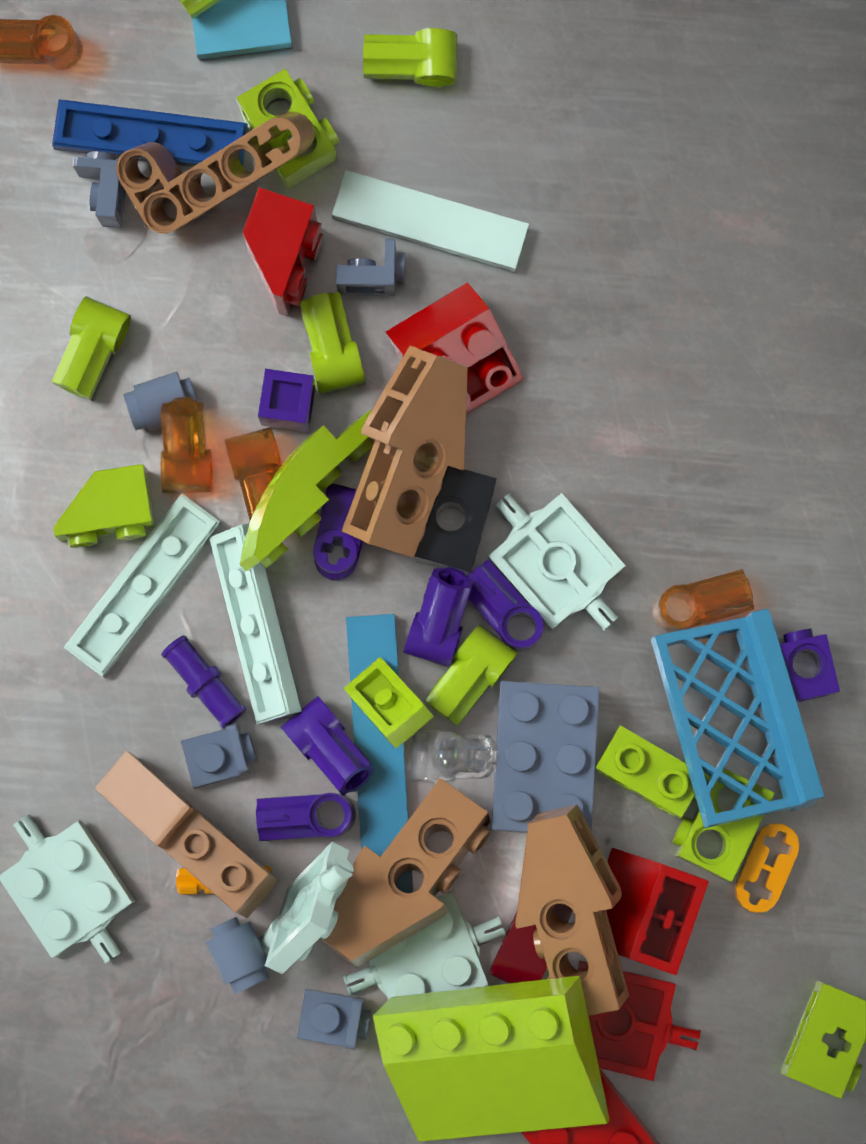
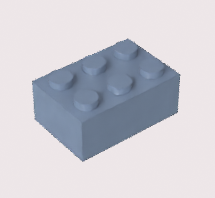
M500 681L491 831L527 833L528 823L539 813L578 804L592 831L599 687Z

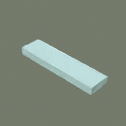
M345 170L332 212V219L512 272L516 271L529 228V224L348 170Z
M181 493L64 648L99 675L105 677L210 540L209 537L213 536L220 527L221 522Z
M241 524L211 536L209 539L256 724L258 725L302 711L265 567L258 563L248 571H245L239 564L244 539L249 524Z

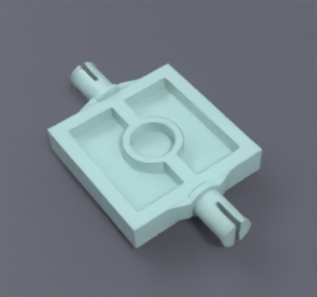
M511 493L507 494L504 497V501L508 506L501 499L495 505V508L503 514L514 528L507 540L488 556V559L524 600L538 610L543 618V622L551 631L568 616L584 609L587 610L604 631L610 626L607 619L613 623L619 616L612 611L600 595L605 585L622 571L626 565L562 493L546 507L529 515L512 497Z
M30 814L20 819L21 821L13 824V827L17 830L29 850L25 852L18 863L0 875L1 883L51 958L57 957L75 943L90 940L103 959L104 964L113 960L122 951L118 948L106 928L117 914L136 902L82 820L75 822L58 835L45 838Z
M331 842L287 887L277 919L259 937L264 953L268 954L265 963L266 967L283 974L297 960H305L313 944L319 938L326 939L331 934L338 919V912L334 911L336 899L341 895L348 879L352 877L354 872L353 865L347 860L348 849Z
M453 892L438 897L437 899L445 904L448 911L447 914L370 960V967L346 976L344 975L345 985L362 978L365 979L363 982L347 987L349 995L352 996L375 985H378L388 1000L396 996L487 986L488 983L479 962V945L506 936L503 927L487 934L484 933L486 930L502 925L500 917L497 916V918L471 927L470 923L462 916Z

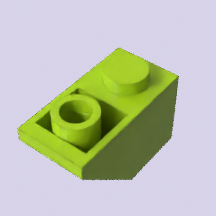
M143 464L94 471L53 526L54 536L60 542L68 541V547L70 548L95 545L98 543L97 536L116 534L117 540H131L146 536L145 529L156 527L148 470Z

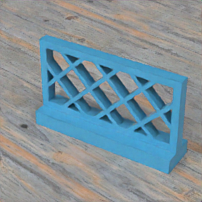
M769 609L754 611L746 617L657 635L651 639L704 828L788 809L795 811L808 808L825 797ZM735 632L741 651L735 663H732L711 649L719 635ZM708 638L705 645L697 641ZM682 643L699 654L689 673L672 663L668 646ZM705 658L728 672L719 691L714 690L695 678ZM743 661H744V665H745L746 671L743 670L742 668H740L741 665H742V663H743ZM734 677L751 686L754 699L748 710L724 696ZM677 679L683 682L680 688ZM689 686L713 701L702 720L685 709L682 698ZM719 705L742 719L732 739L708 724ZM756 709H758L760 718L754 715ZM748 724L765 733L768 746L761 757L738 743ZM690 725L697 729L694 735L692 734ZM703 733L726 747L716 767L699 758L696 745ZM732 752L756 766L745 786L722 772ZM770 756L772 757L773 764L768 762ZM762 770L779 781L783 795L782 799L768 801L752 791ZM704 773H706L707 775L710 776V778H709V780H708L707 783H706V779H705ZM716 781L740 795L732 810L715 814L710 792ZM746 799L755 804L743 807Z

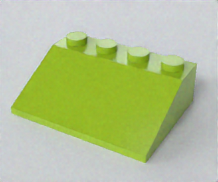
M580 976L391 997L373 1015L383 1065L419 1142L599 1125L609 1122Z

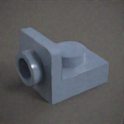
M91 151L87 153V157H74L73 168L81 178L99 179V183L93 182L91 185L89 205L90 211L96 212L95 216L102 227L121 228L125 189L116 173L118 160H116V156L113 154Z
M385 238V266H376V261L365 258L350 259L347 261V265H336L337 292H340L341 295L395 296V281L405 282V253L396 252L395 239Z
M236 724L226 726V729L181 740L194 789L251 774L249 762L257 760L250 733L241 734L239 726Z
M305 989L297 1039L345 1046L347 1049L355 1050L357 1039L367 1040L372 1011L362 1009L364 998Z

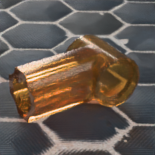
M49 15L40 20L0 19V63L48 64L54 69L63 70L71 68L81 58L83 51L82 41L70 22L62 16ZM59 34L68 35L67 43L63 48L57 51L47 50L48 42L52 37Z
M178 397L168 403H163L161 407V426L164 450L161 452L160 465L162 493H211L213 487V464L211 449H207L204 403L197 402L192 397Z
M272 427L225 439L235 480L240 482L250 521L262 494L275 473L282 466Z
M743 569L686 585H674L666 589L656 600L653 608L654 619L660 628L669 633L689 629L753 611L755 609L753 593ZM671 597L683 599L689 606L690 614L688 619L685 621L673 620L666 611L667 599Z

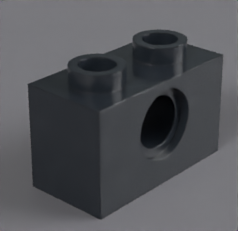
M447 466L442 488L436 496L426 523L425 534L416 550L415 562L439 569L452 567L465 572L466 576L472 572L497 478ZM454 507L463 513L465 521L459 529L447 531L439 526L436 519L439 512L444 508Z

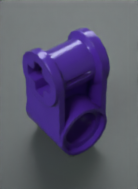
M334 483L327 487L325 493L329 500L321 508L320 516L322 519L319 521L320 525L314 543L313 555L317 571L324 578L331 581H340L348 578L354 572L363 541L342 532L357 489ZM335 546L343 547V556L346 558H339L336 565L330 564L326 553H332Z

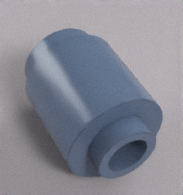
M177 371L134 385V391L123 394L136 431L146 427L148 431H152L191 418L193 416L190 408L199 405L190 377L181 380Z
M235 917L210 929L214 938L205 943L224 985L229 983L234 994L270 978L265 967L266 955L251 922L241 925L238 918Z

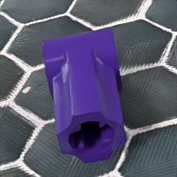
M487 559L467 576L474 581L468 601L496 631L504 643L515 651H528L535 647L541 638L544 628L543 618L538 610L530 606L491 561ZM520 615L531 619L535 626V633L532 637L522 641L511 637L507 630V624L510 619Z
M452 567L434 568L423 596L424 600L421 610L416 612L403 653L450 668L463 630L460 623L474 582L465 575V572Z
M317 696L301 709L302 712L296 713L283 724L281 729L308 761L312 759L342 796L350 792H356L368 782L369 776L375 769L358 746L343 732L346 728L320 697Z
M339 793L257 798L256 825L259 841L336 837L347 833L356 820L354 804L348 797L342 796ZM331 800L339 803L345 813L342 824L336 829H329L324 826L320 819L322 806Z

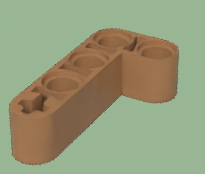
M289 111L264 122L183 174L170 152L163 145L156 142H147L125 151L118 159L116 173L145 224L157 233L167 234L189 224L303 154L312 145L314 129L311 121L305 115ZM289 129L293 137L288 143L273 149L268 142L276 139L285 130ZM241 149H245L253 155L255 160L253 172L245 170L239 160ZM140 155L145 157L151 164L152 174L150 178L144 176L138 168ZM203 173L211 176L215 182L216 192L214 196L207 194L202 188L201 177ZM164 198L172 200L176 205V219L168 217L164 212Z

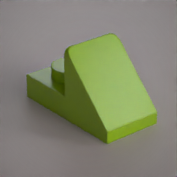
M381 657L343 688L395 749L434 717L421 700Z

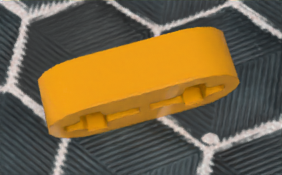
M780 823L766 825L757 832L752 841L734 886L735 899L746 911L754 913L766 912L773 908L779 900L800 846L796 833L787 825ZM777 832H781L784 834L783 843L789 846L787 854H777L772 866L764 864L769 854V848L763 845L764 838L775 837ZM761 870L769 872L764 882V888L770 891L767 900L758 899L755 905L748 902L750 893L744 890V885L746 882H756Z

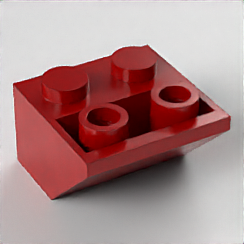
M258 187L243 230V236L249 255L278 313L288 317L292 304L300 306V302L305 295L308 279L304 278L305 266L308 259L316 261L324 237V234L320 233L322 223L317 221L314 205Z
M468 282L385 331L400 361L409 346L467 367L466 414L524 379L490 308Z
M611 848L607 863L620 886L622 897L612 909H607L606 912L618 955L677 976L709 881L670 866Z

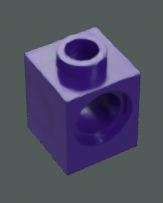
M265 368L258 410V419L261 426L309 433L316 391L314 375Z
M812 628L784 634L785 643L780 644V648L796 702L808 701L840 692L827 634L813 637ZM806 652L815 658L817 671L812 678H803L795 672L793 659L797 653Z

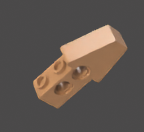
M409 346L361 430V434L375 439L342 532L368 544L414 558L419 542L425 534L426 523L436 496L442 488L447 466L462 471L464 468L467 398L466 366Z
M127 750L95 787L104 798L154 844L167 852L237 914L249 918L280 881L212 823L206 815Z
M440 778L381 857L365 845L358 853L353 864V875L348 879L343 892L338 897L334 906V911L338 912L336 925L326 939L321 938L324 944L358 968L444 917L448 911L445 904L435 896L439 891L446 894L453 887L462 872L457 866L469 851L475 855L489 838L491 830L487 826L491 820L488 812ZM439 831L450 833L454 839L452 846L447 851L434 853L427 848L428 839L432 834ZM411 870L420 872L424 876L422 886L417 891L404 893L397 888L398 879L403 873Z
M578 804L541 812L528 823L515 924L516 928L536 925L537 929L533 933L534 946L538 957L546 961L550 975L547 979L580 976L588 1016L619 1010L629 997L606 912L607 909H612L622 897L621 889ZM555 904L569 906L575 914V922L566 923L560 920L555 912ZM577 952L583 955L588 962L589 969L585 971L575 969L568 960V953Z

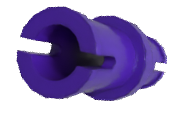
M182 635L163 650L161 656L171 664L186 682L188 694L192 698L198 697L220 723L221 728L225 729L226 726H230L237 721L247 709L221 681L222 673L216 666L210 667L188 641L189 639Z

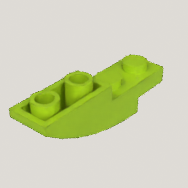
M371 410L355 420L336 438L323 425L308 436L275 473L260 498L244 539L239 564L245 571H248L258 563H261L265 568L269 567L288 550L282 543L293 532L299 537L303 536L322 519L316 511L329 500L322 491L342 474L337 465L347 456L355 462L374 444V440L371 437L361 434L363 425Z

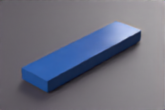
M59 99L52 147L54 150L85 154L91 151H100L113 154L119 158L127 150L147 142H156L163 145L170 152L177 165L194 167L247 134L249 127L248 123ZM241 149V152L239 154V160L242 166L244 163L245 149ZM139 156L138 160L148 161L145 157Z

